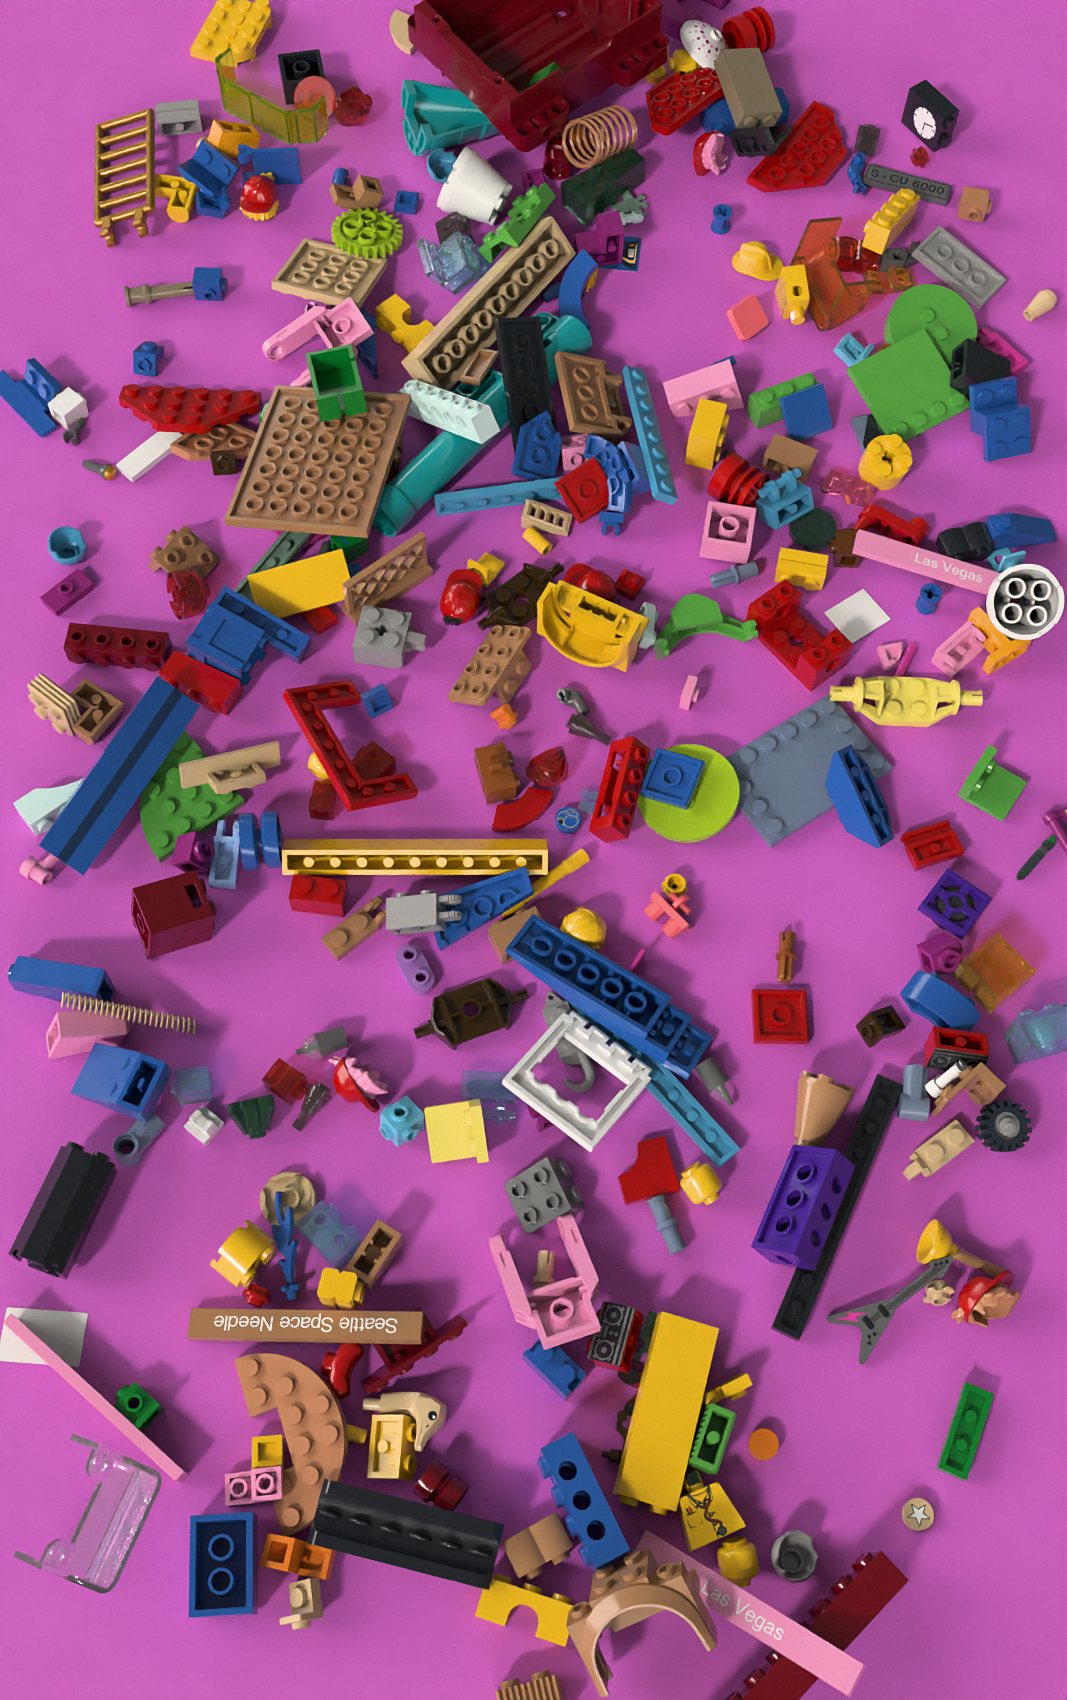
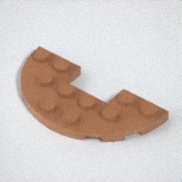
M269 1353L242 1356L234 1360L249 1415L251 1418H256L278 1409L294 1465L283 1470V1499L273 1501L282 1536L291 1537L313 1523L324 1479L341 1483L345 1455H348V1433L345 1416L337 1396L331 1390L328 1383L303 1362L294 1358Z

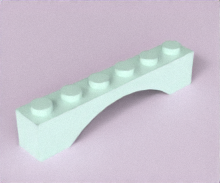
M83 778L65 786L35 788L13 804L25 823L38 836L50 829L53 825L52 823L67 804L68 799Z

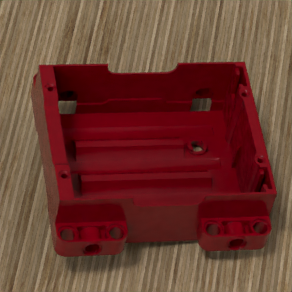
M423 0L414 6V14L407 20L409 41L441 71L443 77L446 76L505 136L507 141L509 140L521 152H530L563 131L569 123V113L615 83L622 87L632 86L664 65L668 60L669 39L660 31L663 4L659 0ZM558 12H565L567 15L561 17V14H558ZM553 62L560 67L527 88L532 77L538 71Z

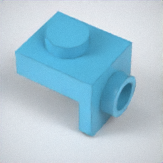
M848 332L842 337L833 352L850 367L870 357V352L875 346L871 343L864 348Z

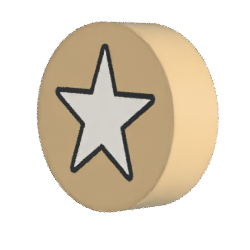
M911 1499L902 1508V1520L913 1531L925 1530L933 1523V1509L924 1499Z

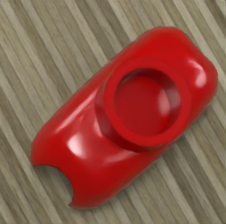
M342 1343L337 1353L328 1351L323 1359L321 1374L328 1376L327 1383L338 1399L346 1398L351 1392L350 1379L356 1363L364 1355V1350L360 1343Z

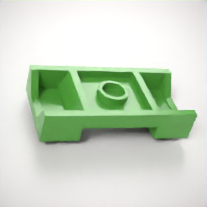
M545 182L538 187L533 185L525 193L524 197L522 195L516 197L511 203L513 207L508 212V215L511 217L508 222L505 221L497 228L496 233L491 231L482 239L484 243L479 248V251L489 264L507 246L517 247L554 200L556 195Z

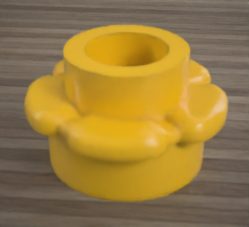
M670 874L662 882L661 888L667 897L672 892L677 896H681L687 892V882L680 874Z

